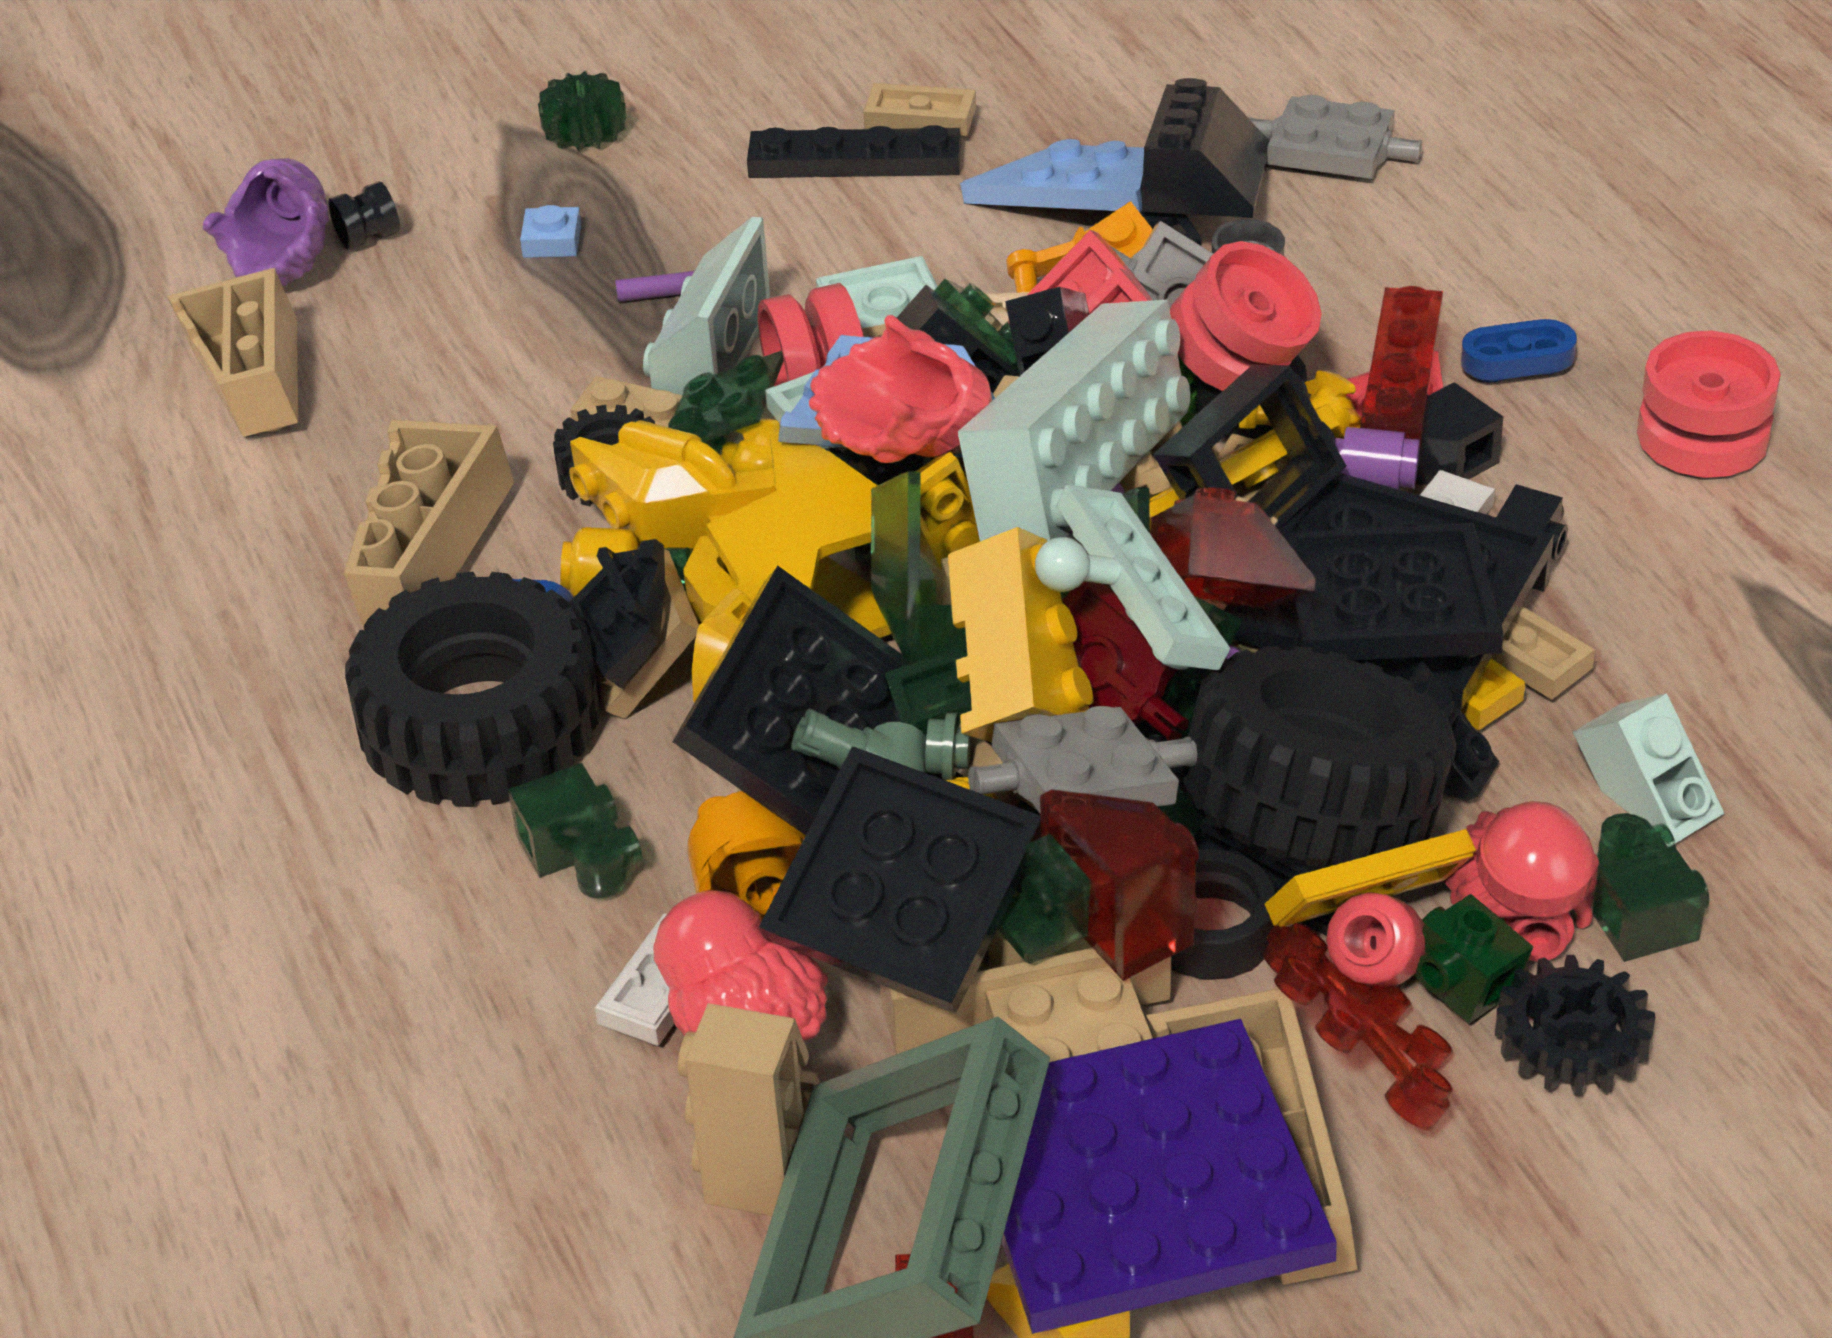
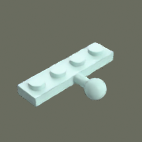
M1066 484L1056 507L1073 530V536L1077 541L1067 537L1054 538L1046 542L1039 549L1035 559V570L1039 580L1049 589L1058 592L1073 590L1084 581L1108 584L1125 607L1128 617L1135 622L1152 647L1153 654L1159 661L1179 670H1185L1189 667L1219 670L1231 648L1120 492Z

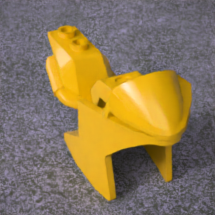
M642 420L624 424L618 432L619 443L614 445L578 437L570 441L574 467L570 468L569 473L573 487L581 499L584 501L590 499L603 512L607 522L613 529L632 531L638 540L639 547L641 541L657 539L664 545V549L668 551L693 550L684 567V578L687 597L699 624L695 637L692 663L694 703L764 581L777 565L879 638L913 626L917 622L915 610L838 564L828 556L903 533L908 528L906 514L882 488L830 451L818 445L778 442V430L770 434L773 467L733 473L723 457L708 444L703 443L697 435Z

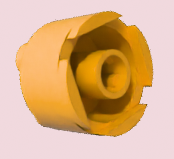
M738 791L725 797L715 796L707 799L697 810V820L690 831L687 844L688 859L696 894L707 890L731 892L750 904L754 910L760 913L763 919L806 835L743 791Z

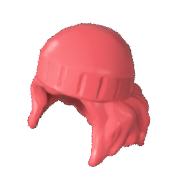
M888 315L884 319L886 329L881 337H874L862 344H854L850 349L849 355L840 357L833 361L830 366L821 368L818 371V375L810 383L811 390L815 395L810 398L809 406L817 412L815 420L819 427H821L822 438L829 440L833 444H842L857 454L872 456L880 463L897 462L910 454L936 458L948 452H951L953 455L962 453L958 431L992 401L988 379L981 370L959 357L950 347L936 342L924 331L908 328L894 315Z
M1528 801L1514 805L1511 808H1502L1496 814L1482 811L1474 825L1469 824L1466 826L1477 851L1473 853L1474 856L1445 880V884L1451 890V904L1454 905L1472 894L1500 918L1527 916L1548 918L1574 909L1577 914L1576 926L1579 929L1590 926L1593 918L1591 905L1593 902V892L1597 884L1596 877L1599 860L1594 853L1590 838L1571 814L1562 807L1548 802Z
M707 890L691 895L677 903L660 922L653 946L654 961L666 985L669 987L668 1008L674 1024L684 1036L688 1031H697L707 1004L710 1003L795 1018L803 1040L813 1039L819 1033L821 1024L826 1020L825 1004L827 996L824 987L828 983V977L823 973L819 964L810 956L765 939L758 928L763 920L760 913L731 892Z

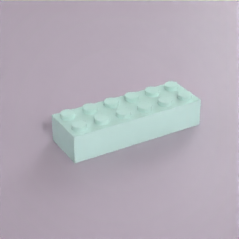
M1168 299L1101 304L958 431L980 541L1015 527L1047 539V541L1065 537L1072 529L1056 505L1066 484L1111 491L1188 412L1190 387L1186 377L1181 376L1177 354L1180 347V331L1177 322L1171 319Z

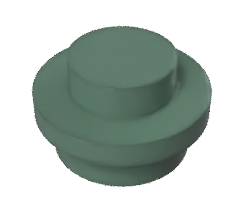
M947 713L945 719H929L925 769L927 774H942L943 780L955 779L957 768H969L971 736L961 733L958 713Z

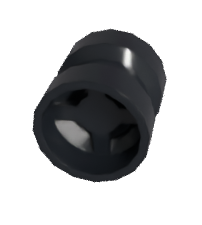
M378 181L364 186L362 192L355 197L343 193L328 200V209L333 227L340 242L348 250L363 245L369 235L377 234L381 237H386L400 230L396 206L383 182Z

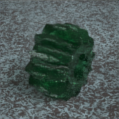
M585 70L580 75H572L567 72L564 79L548 81V88L539 92L540 102L538 103L541 128L545 133L546 140L556 142L560 149L571 146L576 147L578 152L584 147L590 146L600 149L602 142L612 143L617 141L618 133L626 129L627 111L624 93L620 89L619 82L609 80L606 73L589 75L588 71Z

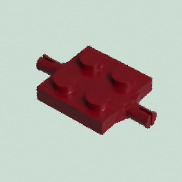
M1084 581L1077 588L1070 590L1067 596L1062 599V602L1070 610L1077 627V639L1073 642L1078 666L1085 672L1092 687L1093 702L1091 705H1088L1089 708L1096 706L1121 707L1135 726L1145 720L1166 737L1167 741L1178 740L1182 734L1174 727L1186 731L1189 720L1181 716L1161 699L1166 685L1178 669L1163 664L1154 656L1152 647L1135 622L1128 617L1125 607L1110 585Z

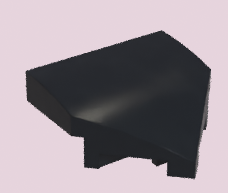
M657 539L641 541L640 547L637 550L614 553L607 547L599 548L596 556L602 569L569 602L571 607L580 613L586 623L588 636L591 639L592 655L603 677L620 688L638 670L660 639L664 604L665 555L664 545Z

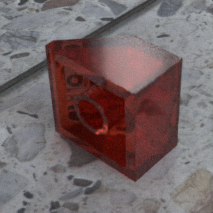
M1199 488L1196 490V495L1174 501V506L1151 518L1150 535L1196 600L1268 610L1315 591V576L1257 503L1236 501V493L1232 490Z
M1055 789L1040 795L1042 894L1122 981L1194 945V912L1197 910L1195 867L1199 853L1193 836L1185 826L1180 823L1174 824L1153 802Z

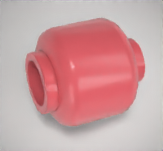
M1372 892L1353 896L1337 908L1328 924L1326 942L1330 959L1340 973L1357 983L1383 988L1402 984L1416 973L1420 957L1425 954V938L1422 932L1424 922L1413 907L1398 898Z

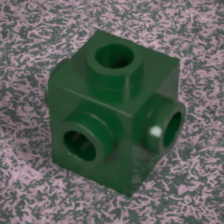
M1470 894L1446 910L1441 906L1433 909L1422 919L1424 922L1422 932L1425 938V954L1420 957L1416 973L1413 976L1467 1023H1471L1499 1004L1502 986L1513 987L1515 971L1519 968L1525 969L1534 946Z

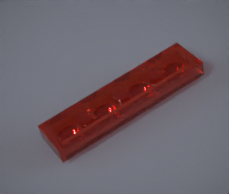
M1405 286L1402 288L1385 287L1360 428L1405 432V438L1420 440L1421 447L1442 315L1443 291L1425 290L1418 286Z

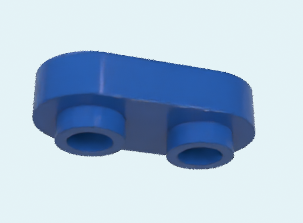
M1539 319L1476 328L1468 332L1462 340L1461 366L1469 375L1483 382H1497L1502 379L1538 374H1554L1568 368L1574 362L1577 335L1569 325L1552 319Z

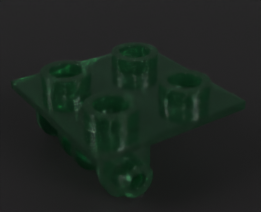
M782 351L765 357L752 355L729 370L715 375L707 372L696 376L684 387L682 398L674 416L668 423V427L697 435L703 443L708 444L720 454L730 432L760 421L767 404L765 390L774 387L784 362Z

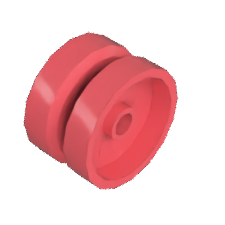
M1244 241L1222 245L1196 274V279L1184 289L1170 307L1171 319L1177 322L1180 331V347L1177 354L1182 362L1203 382L1221 391H1224L1251 365H1290L1291 361L1318 333L1322 316L1315 290L1305 275L1285 256L1264 245Z
M841 283L812 289L805 301V310L790 294L764 299L758 304L759 338L770 388L822 368L826 364L828 352L841 335L864 337L854 303L847 289Z
M1712 330L1693 331L1664 339L1650 351L1645 366L1642 388L1644 397L1639 411L1637 435L1642 449L1660 465L1677 473L1702 478L1732 476L1752 469L1766 456L1774 418L1773 410L1777 400L1781 377L1775 358L1759 344L1730 333Z

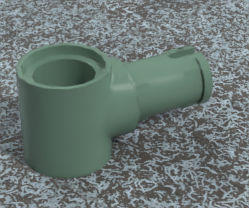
M810 708L806 711L805 718H801L793 736L792 750L818 758L837 766L839 769L844 763L851 747L854 746L925 773L926 736L921 730L910 724L887 722L878 725L874 729L866 727L861 731L832 720Z

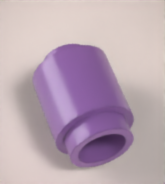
M1346 427L1344 439L1335 438V446L1347 465L1339 473L1395 489H1400V487L1415 489L1420 440L1405 438V432Z

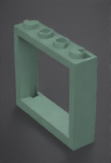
M997 1016L814 1085L733 1338H931L979 1324L1050 1057ZM953 1104L907 1268L823 1294L871 1133ZM847 1122L855 1127L851 1140L844 1135ZM947 1281H948L949 1283H951L953 1286H955V1287L958 1289L957 1294L954 1293V1292H955V1288H953L951 1285H949V1284L947 1283Z

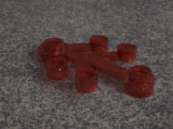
M1294 923L1291 928L1287 926L1280 927L1279 925L1274 926L1267 935L1269 945L1263 952V957L1267 964L1277 973L1274 978L1276 986L1291 1000L1304 1006H1309L1321 991L1324 995L1322 1017L1315 1025L1317 1034L1328 1045L1345 1054H1350L1362 1039L1396 1078L1384 1094L1388 1104L1410 1124L1422 1130L1431 1131L1450 1108L1448 1097L1452 1093L1453 1088L1438 1070L1453 1052L1451 1045L1439 1033L1425 1025H1417L1411 1034L1397 1025L1398 1021L1411 1006V1002L1395 985L1383 988L1382 986L1368 987L1365 984L1357 983L1340 973L1335 964L1329 961L1325 955L1328 950L1327 944L1313 930L1299 923ZM1400 1050L1406 1053L1415 1063H1417L1415 1067L1400 1052Z

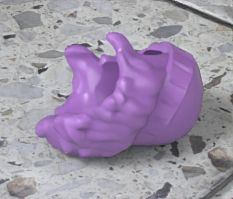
M289 158L264 160L248 171L242 183L229 199L224 214L213 212L204 219L203 230L215 238L218 248L227 255V261L232 267L236 278L275 268L282 286H286L288 282H294L295 279L301 278L303 273L311 271L316 255L320 254L324 248L325 224L329 220L326 194L317 176L301 162Z

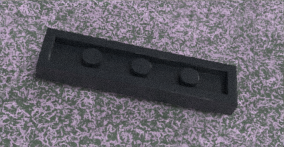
M929 125L922 128L903 129L875 126L869 129L821 127L816 130H785L774 127L763 131H751L747 155L748 178L959 175L960 128H944L938 125Z

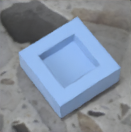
M546 205L539 208H526L520 238L523 258L577 256L581 231L579 207Z

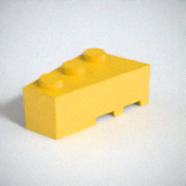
M1019 527L948 554L953 625L958 629L965 627L968 656L956 660L957 679L962 683L970 681L972 711L960 715L961 733L991 743L994 723L1022 720L1026 716L1035 714L1054 716L1085 712L1089 709L1088 705H1091L1093 702L1090 681L1085 672L1078 666L1073 642L1077 639L1075 620L1068 607L1063 604L1060 592L1046 587L1036 574V555L1039 549L1048 541Z

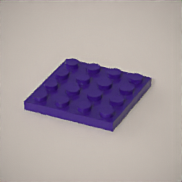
M1241 1018L1049 1062L1002 1237V1244L1032 1334L1336 1262L1337 1241Z

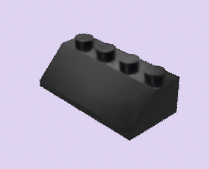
M1196 78L1178 79L1175 81V85L1166 84L1144 146L1142 212L1242 218L1254 217L1267 164V149L1270 141L1220 87L1207 86L1206 81Z

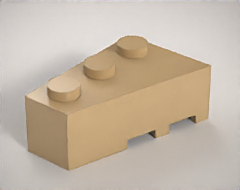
M275 268L167 296L193 353L243 437L261 432H274L285 426L298 423L297 318Z
M708 1003L697 1031H688L683 1038L678 1058V1071L680 1076L687 1077L689 1092L685 1106V1121L688 1125H694L696 1139L692 1151V1169L695 1172L701 1173L705 1204L768 1216L773 1215L814 1085L820 1083L817 1073L802 1071L800 1065L807 1066L809 1053L795 1018Z

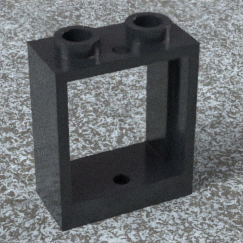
M1251 365L1153 454L1200 535L1220 511V507L1224 502L1232 504L1238 496L1211 448L1259 405L1292 460L1248 500L1257 510L1256 514L1265 521L1271 517H1275L1278 520L1272 527L1275 532L1347 466L1335 446L1336 439L1332 430L1319 418L1307 396L1306 384L1292 370L1290 365ZM1268 533L1266 536L1270 538L1272 535Z

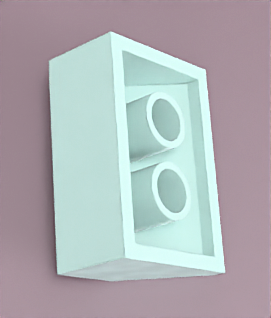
M752 216L708 251L702 257L693 275L685 278L677 304L674 309L667 310L660 334L655 343L650 342L645 350L643 371L645 376L650 377L651 388L697 398L700 401V408L719 409L759 333L758 304L761 300L770 298L763 218Z

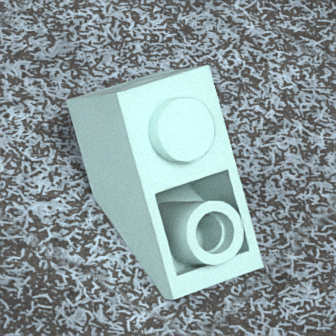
M1667 693L1621 703L1573 731L1600 790L1667 844L1681 841L1724 814Z

